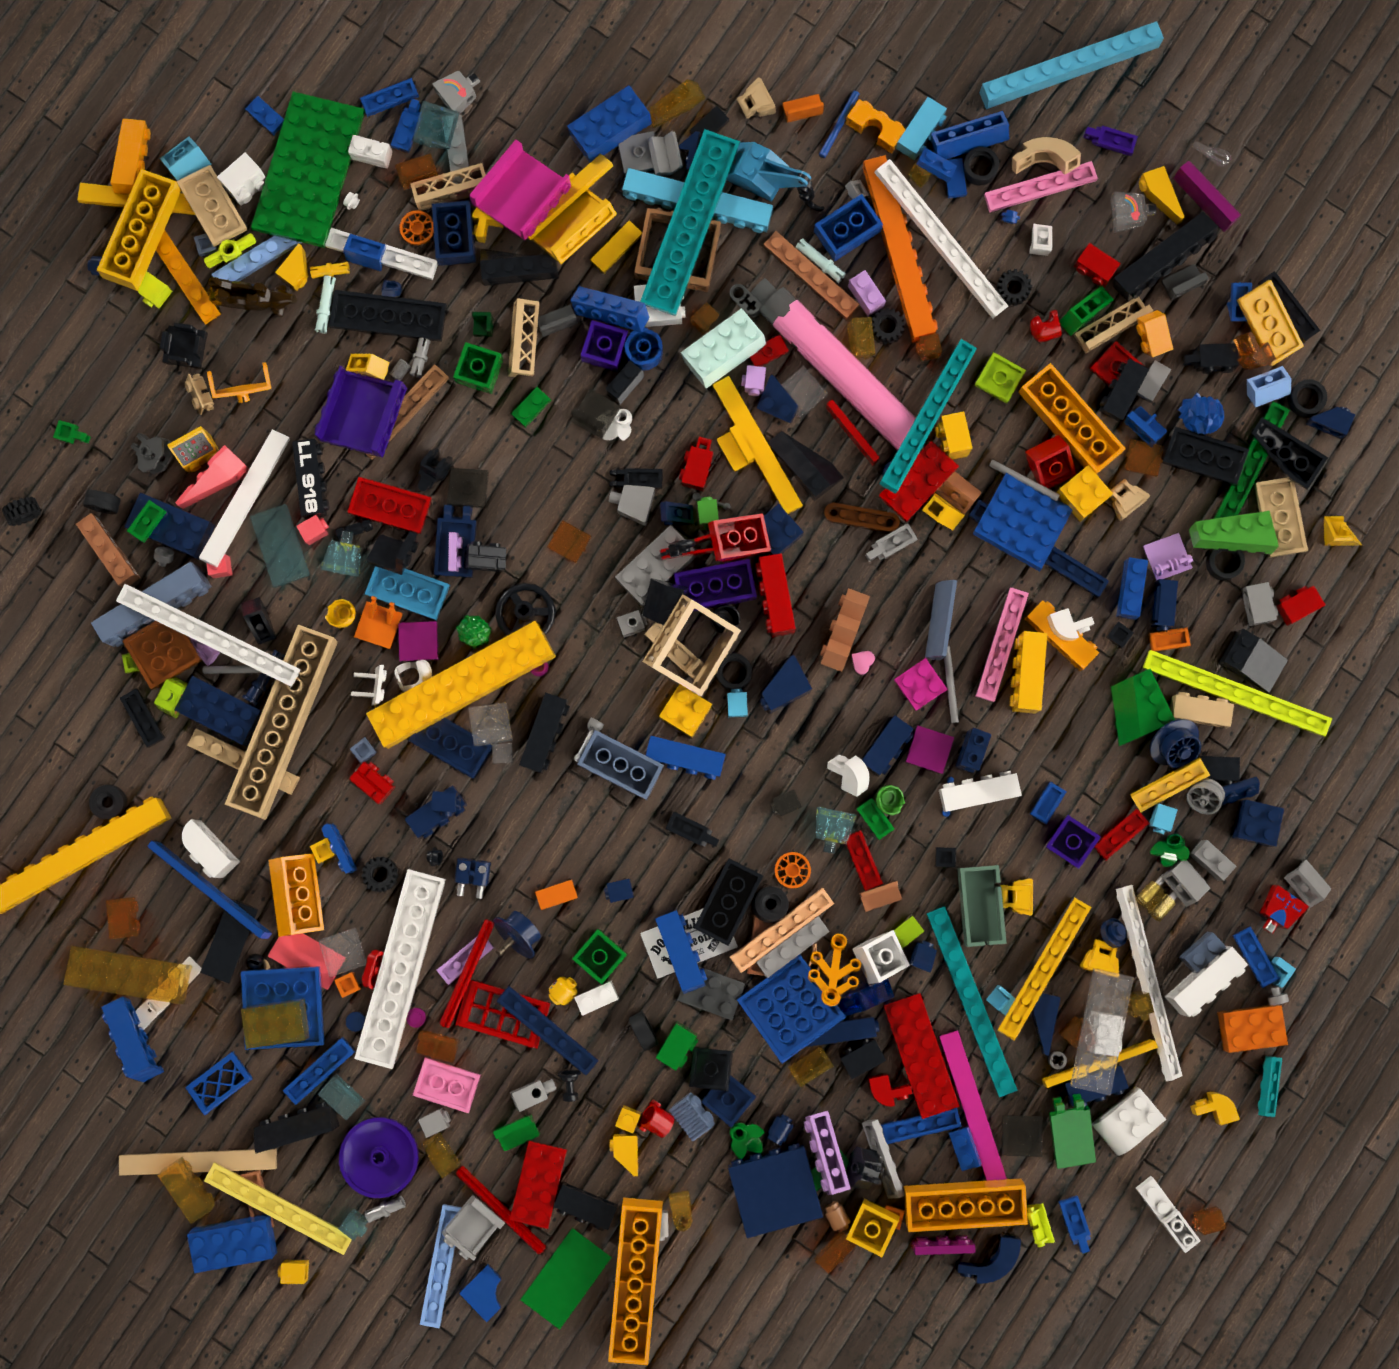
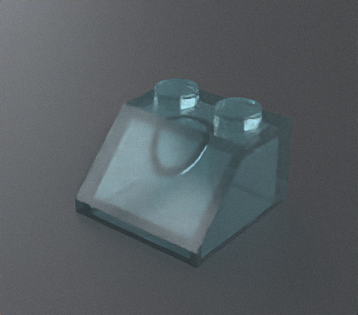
M423 101L413 142L431 148L450 149L460 112Z

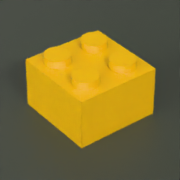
M964 411L941 416L937 423L938 427H935L936 436L941 439L942 444L939 448L952 460L968 457L972 450V444Z
M1089 465L1056 492L1060 494L1059 498L1072 509L1073 515L1079 522L1113 495Z
M679 684L659 715V718L690 738H693L710 711L712 704Z
M864 1198L846 1240L883 1257L900 1216Z

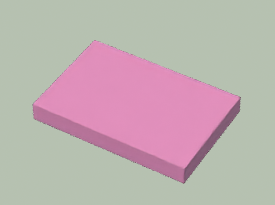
M425 1057L413 1096L469 1113L481 1075Z

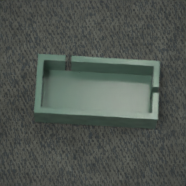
M999 865L957 868L964 946H985V941L986 945L1007 944L1001 887H994V883H1001Z

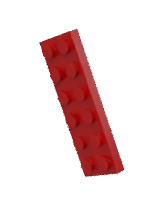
M921 993L883 1005L921 1118L924 1119L960 1107Z

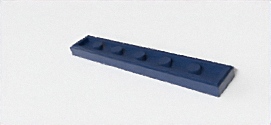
M508 986L496 1000L584 1075H587L599 1061L512 987Z

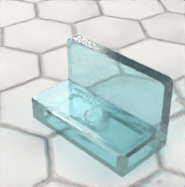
M338 1074L333 1076L318 1093L345 1120L366 1101Z

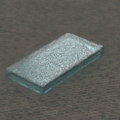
M286 504L250 516L274 588L311 576Z

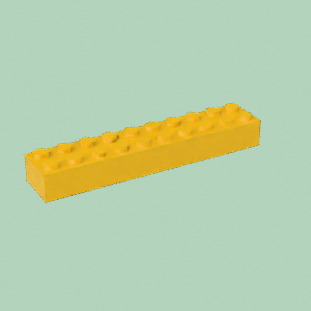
M534 621L366 714L383 747L389 749L411 735L424 730L550 661L556 655L540 625Z

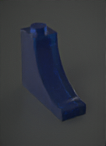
M887 978L880 983L869 984L841 995L840 1002L837 1005L843 1014L847 1016L866 1011L895 996Z

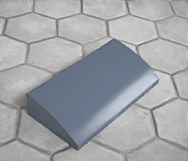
M957 580L941 581L935 585L925 654L926 659L940 661L946 657Z

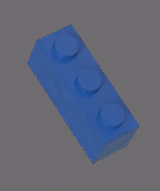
M1129 557L1124 561L1116 617L1133 620L1140 617L1148 560Z

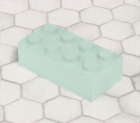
M741 308L683 350L681 354L684 363L702 385L708 388L766 345V341L761 330Z

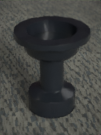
M564 1070L557 1073L561 1080L566 1082V1093L562 1094L563 1101L572 1102L578 1100V1093L574 1092V1081L578 1079L581 1071Z

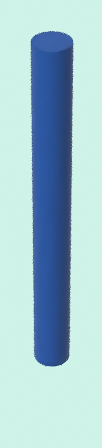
M855 90L852 92L819 153L820 157L826 158L848 114L860 95L859 92Z

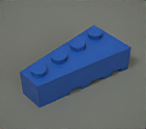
M122 996L102 1006V1018L109 1026V1036L117 1047L115 1052L118 1058L122 1060L124 1075L128 1078L145 1082L163 1073L162 1066L158 1067L154 1060L157 1057L155 1051L146 1043L149 1039L143 1028L138 1027L141 1022L131 1000Z

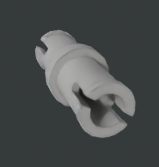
M424 338L418 339L416 353L412 357L414 360L410 375L415 376L417 369L416 377L418 378L422 377L424 364L428 360L427 352L431 342L426 339L424 346H422Z
M399 1196L388 1202L383 1201L379 1206L366 1210V1220L370 1223L383 1216L388 1217L390 1213L405 1208L404 1198Z

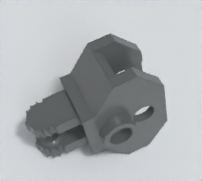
M138 433L136 437L142 441L141 445L136 443L131 445V448L136 451L138 456V469L144 473L150 472L153 475L165 471L174 456L168 447V444L172 441L158 436L149 439L144 434Z

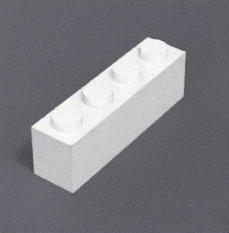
M1011 771L999 773L1000 777L992 778V775L980 777L981 781L976 782L973 781V778L962 781V785L955 786L954 782L944 784L943 789H939L943 811L948 812L1022 796L1017 773L1011 774Z

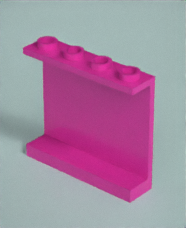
M515 140L469 196L471 203L523 240H526L528 236L534 234L537 225L546 219L551 208L557 206L561 196L570 190L571 182L569 175L566 174L564 177H561L523 151L522 143Z

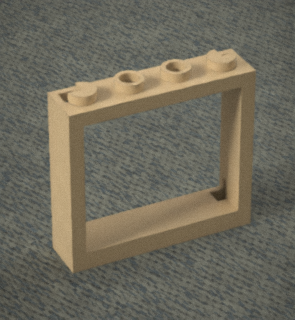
M682 594L642 662L702 697L741 630ZM695 608L725 627V630L693 684L660 665Z

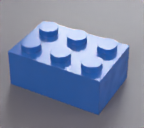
M861 194L817 222L814 226V233L835 262L880 233L883 224Z

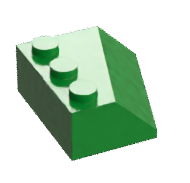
M1151 669L1111 686L1118 733V747L1175 720Z

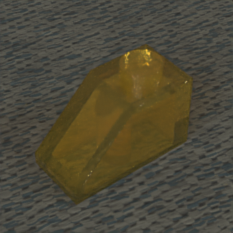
M440 1132L423 1143L432 1165L442 1179L462 1164Z

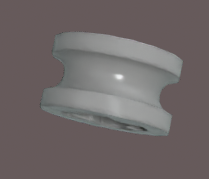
M1054 1051L1049 1055L1048 1063L1054 1069H1062L1066 1066L1067 1058L1062 1052ZM1055 1055L1057 1057H1062V1060H1060V1062L1062 1063L1060 1065L1053 1064L1052 1060H1055L1053 1059Z

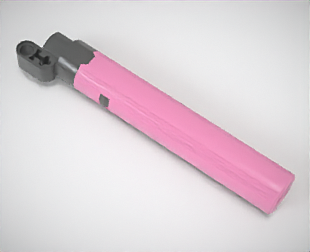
M766 278L760 281L751 293L741 284H735L731 287V298L747 315L756 317L761 314L790 344L797 347V351L898 451L916 417L824 325H820L816 317L786 287L777 290ZM741 289L744 291L741 298H735L737 290ZM747 299L752 305H755L756 309L754 311L745 303Z

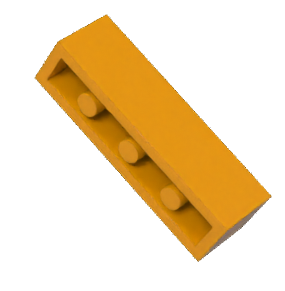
M122 119L111 177L114 193L130 195L140 170H145V162L143 160L144 156H147L148 153L146 144L147 140H150L151 131L143 120Z
M1042 600L1024 620L1037 632L1047 633V641L1079 671L1084 670L1099 654L1096 650L1097 646L1091 641L1087 642L1082 637L1083 633L1079 634V631H1077L1079 638L1076 640L1066 641L1058 638L1052 632L1047 616L1055 613V607L1050 602Z

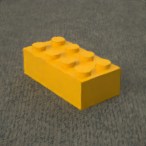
M1024 631L1018 638H1015L1014 650H1017V656L1013 658V669L1016 670L1015 676H1012L1011 687L1014 688V694L1010 696V707H1013L1012 712L1036 714L1042 710L1047 633Z

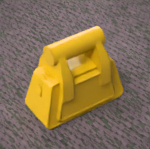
M1033 879L1017 880L1012 882V886L1000 885L1003 908L1012 907V911L1021 915L1031 916L1033 914ZM1008 890H1012V903H1008Z
M1095 939L1094 947L1086 953L1080 963V968L1111 978L1118 977L1119 960L1116 958L1118 948H1112L1104 941ZM1104 949L1110 952L1107 955L1100 953L1099 950Z

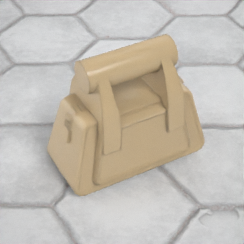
M757 78L746 89V93L737 98L747 119L756 115L761 117L776 113L775 104L761 78ZM749 101L751 102V104H752V106H753L751 109L749 108V106H748V104H747V102H749Z
M1123 479L1110 490L1113 493L1110 497L1113 501L1112 507L1119 521L1125 519L1150 497L1147 492L1138 486H1132L1126 479ZM1124 489L1126 493L1120 497L1118 493Z

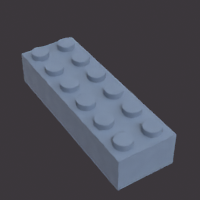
M189 562L142 592L177 609L180 606L189 605L196 596L201 597L205 595L212 586L202 569ZM120 604L91 622L103 643L119 647L124 644L122 640L156 620Z

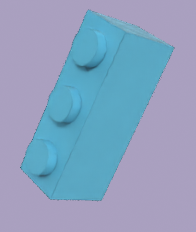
M927 97L898 140L896 149L915 161L917 156H920L926 147L927 141H931V133L936 132L937 126H942L945 122L947 108Z

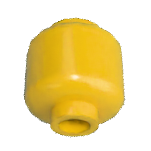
M559 977L549 987V998L558 1006L567 1005L578 993L577 983L571 977Z

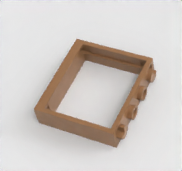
M647 208L634 272L635 279L648 281L652 268L643 267L652 221L669 224L674 211L666 212L661 208ZM713 218L708 231L714 232L705 278L691 276L687 285L688 289L709 291L721 231V222L713 220Z

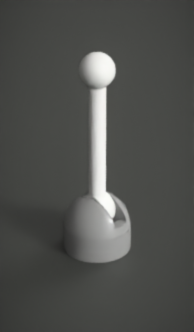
M592 717L587 725L589 734L578 754L574 756L576 762H579L594 731L600 732L604 726L602 722Z

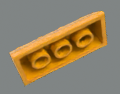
M314 854L286 856L268 860L278 937L324 930Z

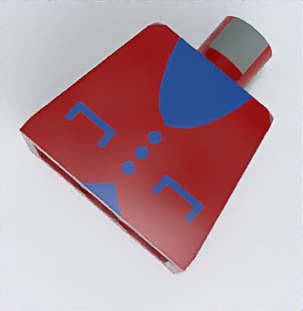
M1272 885L1260 911V914L1268 919L1262 928L1270 934H1273L1278 926L1282 929H1288L1309 906L1279 885Z

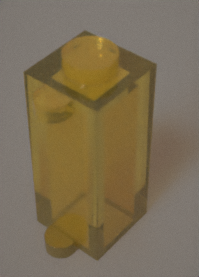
M1138 990L1120 995L1125 1014L1135 1018L1140 1016L1142 1020L1146 1021L1149 1019V1014L1154 1013L1150 993Z

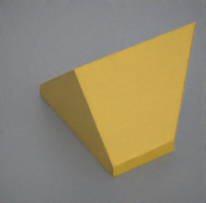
M1324 516L1325 546L1362 545L1347 526V523L1344 522V516Z

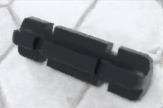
M368 519L362 521L363 523L361 524L358 522L345 526V529L343 527L336 529L335 533L338 540L344 538L345 531L352 532V536L363 533V531L373 530L371 520Z

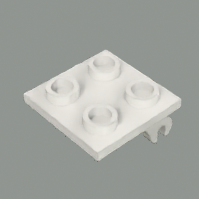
M384 665L376 667L375 674L354 672L353 677L375 679L374 693L352 691L351 696L372 698L371 706H376L379 702L383 701L384 689H381V685L386 680V670H383Z

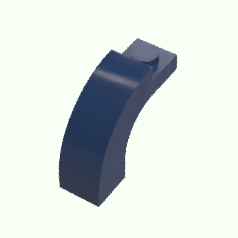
M999 1234L997 1250L990 1260L984 1263L956 1261L955 1269L963 1277H972L974 1275L976 1283L983 1284L997 1281L1014 1267L1020 1253L1021 1239L1018 1236Z

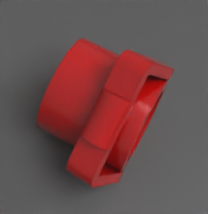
M653 1099L643 1112L637 1127L644 1132L648 1130L663 1138L670 1132L674 1124V1116L660 1108L661 1104Z

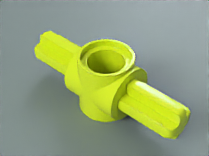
M250 233L237 241L234 239L224 240L218 247L219 251L204 258V262L208 268H212L223 261L226 263L232 262L243 254V250L256 244V239ZM229 248H234L232 253L226 254Z

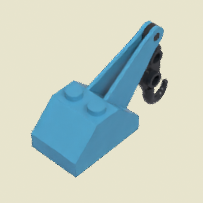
M755 142L740 143L727 181L770 202L774 199L779 188L797 187L800 194L799 198L809 208L819 212L824 211V206L820 207L812 202L815 195L812 182L810 181L811 176L808 173L790 168L773 151Z

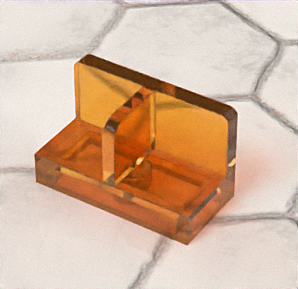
M426 1030L419 1032L417 1053L430 1056L432 1059L437 1058L454 1062L460 1042L459 1039Z
M844 1231L838 1233L814 1257L815 1262L818 1265L820 1264L828 1274L840 1262L843 1263L844 1258L856 1246V1244L846 1240L847 1234Z

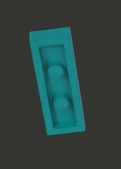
M1265 1056L1263 1079L1260 1083L1261 1095L1258 1102V1115L1275 1117L1282 1066V1058Z

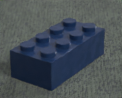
M140 493L125 524V528L128 529L150 500L165 510L166 514L148 539L200 560L199 556L209 541L215 525Z
M194 676L191 677L174 709L244 746H248L262 714V710Z

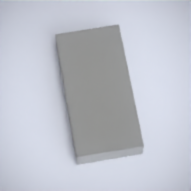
M1155 360L1136 395L1151 403L1171 369Z

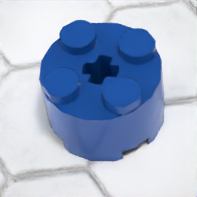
M644 328L642 332L632 331L625 342L627 360L634 363L642 371L650 370L660 364L663 348L659 335L652 330H648V328ZM646 347L647 351L642 352L641 348Z

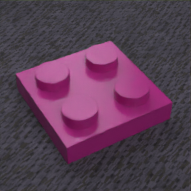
M926 658L894 679L915 711L948 690Z

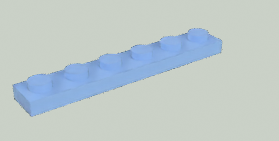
M273 236L212 273V276L229 281H241L302 242Z
M442 1205L420 1325L440 1328L455 1251V1245L451 1248L443 1241L445 1237L441 1232L462 1207Z

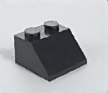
M651 578L643 616L656 623L665 625L682 594L687 596L688 587Z

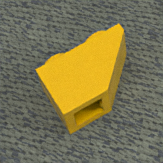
M937 493L931 496L922 509L934 520L951 530H954L965 516Z

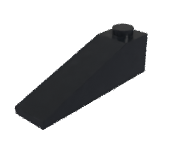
M1263 417L1251 433L1288 478L1308 490L1328 459L1327 456Z
M783 431L767 442L813 501L844 479L830 461Z

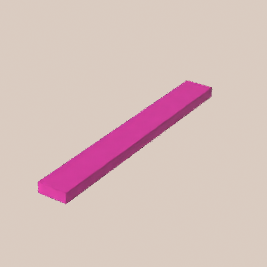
M956 1030L941 1035L939 1039L982 1163L981 1166L986 1181L1007 1179L959 1032Z

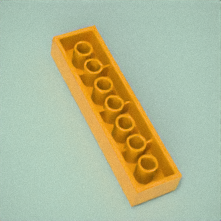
M623 1197L608 1362L648 1365L663 1201Z

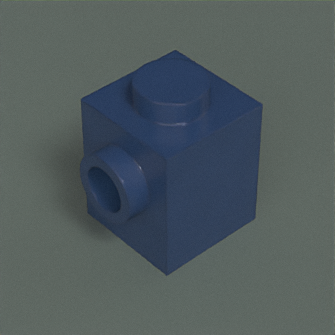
M432 792L431 811L440 812V816H452V813H457V809L461 808V797H458V793Z

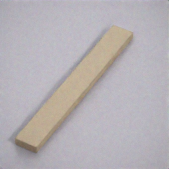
M277 1148L255 1154L254 1149L119 1155V1176L209 1172L213 1163H217L231 1171L277 1169Z

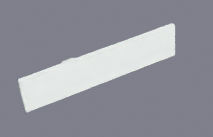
M190 956L135 1011L141 1022L138 1027L144 1030L200 974L202 968Z

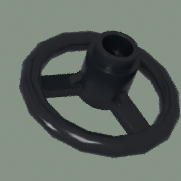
M522 583L510 587L502 594L497 602L495 616L498 627L505 636L521 629L524 623L530 622L534 616H548L542 628L544 635H546L555 622L556 609L553 599L545 589L536 584ZM525 590L537 593L544 599L547 608H533L529 602L522 601L517 592ZM509 597L512 598L516 605L514 613L518 618L512 631L505 624L503 617L504 605ZM528 610L529 612L523 616L522 612Z

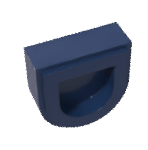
M384 280L381 290L382 296H399L402 293L401 284L396 281Z

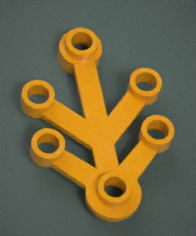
M835 934L832 937L831 947L834 951L831 968L823 959V955L818 951L813 952L810 958L811 963L818 965L829 979V985H827L820 977L818 970L812 969L808 973V980L815 983L822 991L821 1000L827 1006L837 1005L843 993L849 989L855 990L859 984L858 978L851 976L846 983L836 988L838 980L851 972H858L861 968V961L855 958L839 970L841 951L845 949L847 944V938L843 934ZM839 942L841 946H837L835 943ZM818 956L820 960H815L813 957ZM856 963L858 967H853L852 964ZM811 974H816L817 978H812ZM854 981L856 985H851L849 982ZM832 995L834 999H829L827 996Z

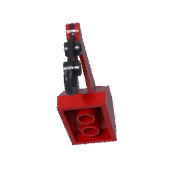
M763 513L711 521L708 523L710 534L696 539L678 541L676 544L669 545L668 548L660 550L661 560H667L676 557L714 553L716 561L727 562L771 551ZM712 540L713 548L690 550L696 544Z

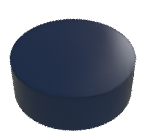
M357 1011L350 1013L346 1018L347 1028L354 1032L362 1030L366 1019L365 1015Z

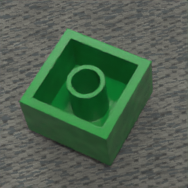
M465 342L453 378L457 384L492 394L504 360L503 356L499 352Z
M597 929L572 959L602 985L628 953L603 931Z
M677 1021L657 1053L656 1059L675 1071L678 1067L682 1069L688 1059L686 1053L688 1050L693 1051L698 1042V1039H696L697 1033Z

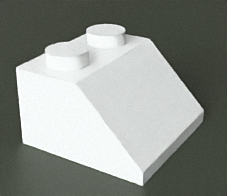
M894 930L867 940L852 949L856 958L861 961V969L868 984L880 983L910 966Z

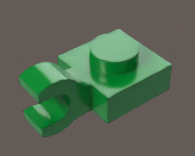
M59 420L53 438L70 444H74L75 439L89 444L91 436L79 432V426Z

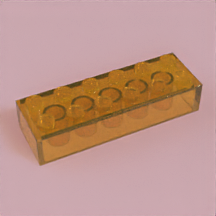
M71 946L63 985L175 1004H185L192 965Z

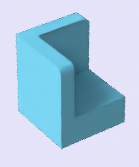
M1274 957L1271 964L1280 979L1272 984L1283 988L1296 969L1282 958Z
M997 985L986 1000L1006 1016L1016 998L1003 987Z

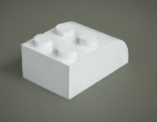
M191 819L185 825L182 832L183 844L191 853L189 855L195 863H200L204 867L202 870L208 877L224 878L240 863L201 820Z
M1135 1086L1096 1119L1092 1126L1115 1154L1120 1156L1134 1148L1166 1119L1144 1092Z

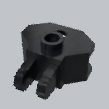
M437 448L427 453L420 463L419 474L422 475L418 483L420 491L430 490L436 482L445 479L452 465V457L448 456L438 461L440 450Z
M857 1146L850 1154L846 1170L850 1187L868 1190L873 1183L881 1185L882 1180L878 1176L880 1172H884V1167L879 1163L877 1151Z

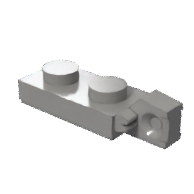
M907 523L877 540L872 545L873 550L866 553L865 556L869 562L877 557L879 560L886 559L918 539Z

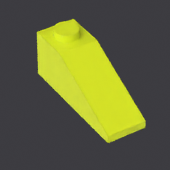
M147 271L138 290L139 294L144 298L142 301L151 308L154 305L158 309L161 308L173 292L166 284Z

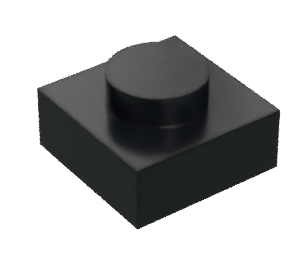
M1118 621L1106 638L1122 649L1134 632Z
M936 847L935 867H956V848Z

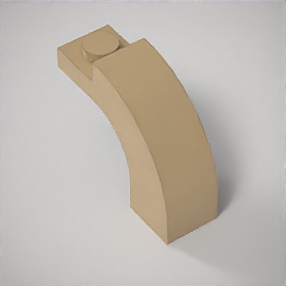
M1041 137L1023 143V151L1018 152L1012 157V171L1018 174L1035 163L1047 162L1055 165L1065 175L1080 166L1081 153L1070 143L1058 138Z

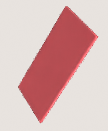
M303 933L278 937L268 954L269 958L287 968L320 966L321 987L326 990L330 988L346 960V957L337 953L334 949L328 948Z

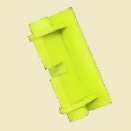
M1044 1204L1027 1205L1028 1220L1030 1226H1033L1034 1243L1037 1244V1247H1043L1046 1243H1054Z

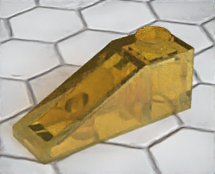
M687 79L647 109L650 112L652 127L656 128L691 110L706 99L698 83Z

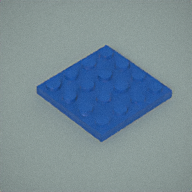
M1006 472L976 526L973 535L1040 572L1072 509L1058 500L1054 501L1050 497L1037 492Z
M800 954L769 978H766L737 999L782 1064L846 1018L838 1005L827 1006L822 1002V991L815 983L808 980V973L811 968ZM811 974L812 978H817L815 974Z
M320 966L241 971L245 1050L324 1045Z

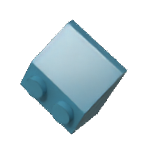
M190 136L160 158L177 181L211 165L210 161Z

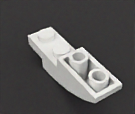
M1152 1176L1136 1187L1145 1203L1185 1253L1200 1242L1195 1232Z

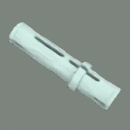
M803 238L800 240L801 243H797L795 248L818 265L824 274H829L838 283L842 281L841 278L843 279L846 273L835 266L831 259L828 260Z
M324 276L320 305L316 311L318 316L315 331L323 334L327 333L328 320L331 317L330 308L336 278L332 277L331 279V276Z

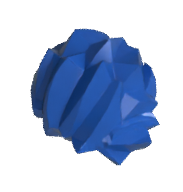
M1196 393L1192 399H1183L1182 406L1178 409L1181 412L1179 418L1183 419L1185 427L1192 432L1195 431L1197 434H1211L1217 431L1224 421L1222 404L1218 399H1214L1211 396L1201 398L1200 394Z

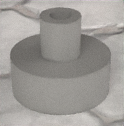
M157 547L155 549L154 559L159 562V566L165 567L167 563L173 561L174 551L168 547Z
M1279 987L1271 988L1273 995L1267 997L1270 1006L1289 1001L1287 993H1281Z

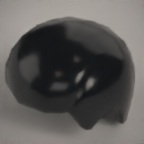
M721 605L713 611L714 614L735 627L740 624V614L735 607ZM710 618L711 627L717 633L722 634L725 627Z

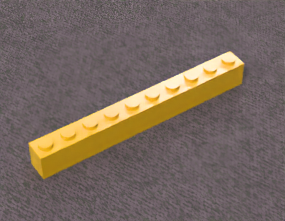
M156 797L147 798L143 801V805L138 808L136 806L126 810L127 814L122 817L116 816L110 819L109 824L106 826L100 825L94 828L90 835H82L76 838L74 844L70 846L68 844L58 849V853L54 855L48 854L40 859V863L26 866L24 872L20 874L15 873L7 877L6 882L0 883V914L170 820L171 816L162 799Z

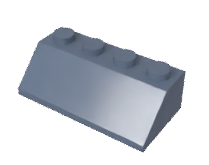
M596 730L577 764L645 800H648L664 766Z

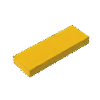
M629 220L590 259L591 263L605 274L642 236V232Z

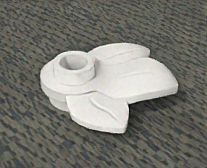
M619 409L616 412L609 410L598 417L597 421L605 425L603 432L604 440H613L619 437L624 441L630 436L632 414L629 410ZM622 417H626V420L620 421Z

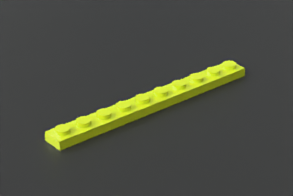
M1152 650L1148 651L1142 668L1145 670L1151 669L1153 673L1216 697L1227 699L1232 703L1322 737L1327 735L1332 718Z

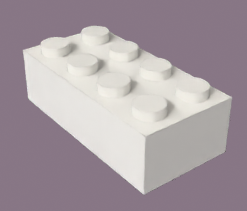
M1226 946L1198 973L1192 972L1165 998L1180 1015L1187 1017L1192 1015L1194 1017L1201 1012L1202 1009L1200 1007L1205 1003L1209 1004L1216 998L1215 994L1219 990H1225L1230 986V981L1234 977L1238 978L1246 971L1244 968L1248 964L1233 947Z

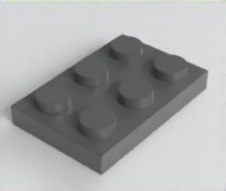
M703 968L707 976V980H704L706 986L686 994L681 989L677 1001L733 1020L739 1003L737 999L741 997L745 983Z

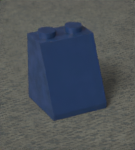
M794 655L790 656L761 695L760 704L764 711L768 710L770 714L809 694L812 690Z

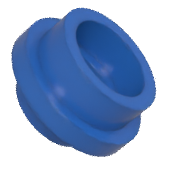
M1007 210L1006 213L1002 212L1001 215L1003 216L1002 221L1011 224H1017L1020 216H1017L1018 212Z

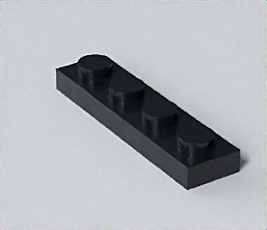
M1275 271L1258 283L1260 286L1268 280L1272 281L1303 343L1320 331Z

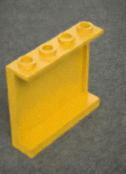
M573 172L569 175L570 180L575 177ZM587 189L532 240L562 264L616 216L617 213L606 198L602 200Z

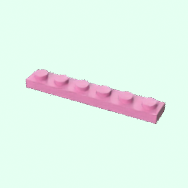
M1091 161L1081 164L1065 175L1061 171H1057L986 192L984 197L990 213L1097 181L1098 178Z
M1009 588L975 697L995 702L1029 593Z

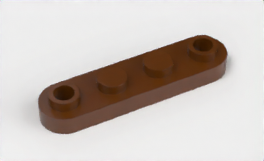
M830 503L824 510L825 519L836 524L888 533L897 530L900 524L899 517L891 512L839 503ZM833 510L837 512V515L834 517L830 515V512ZM886 521H892L893 525L887 526Z

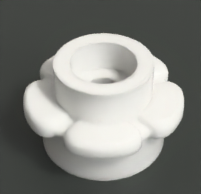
M349 192L344 199L343 205L348 210L351 208L355 209L359 204L358 194Z

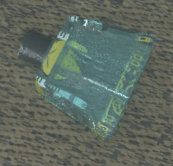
M342 531L340 541H330L320 568L321 570L355 577L360 576L361 546L352 544L354 533Z
M817 807L816 838L825 840L823 852L834 854L836 843H847L857 817L856 814Z

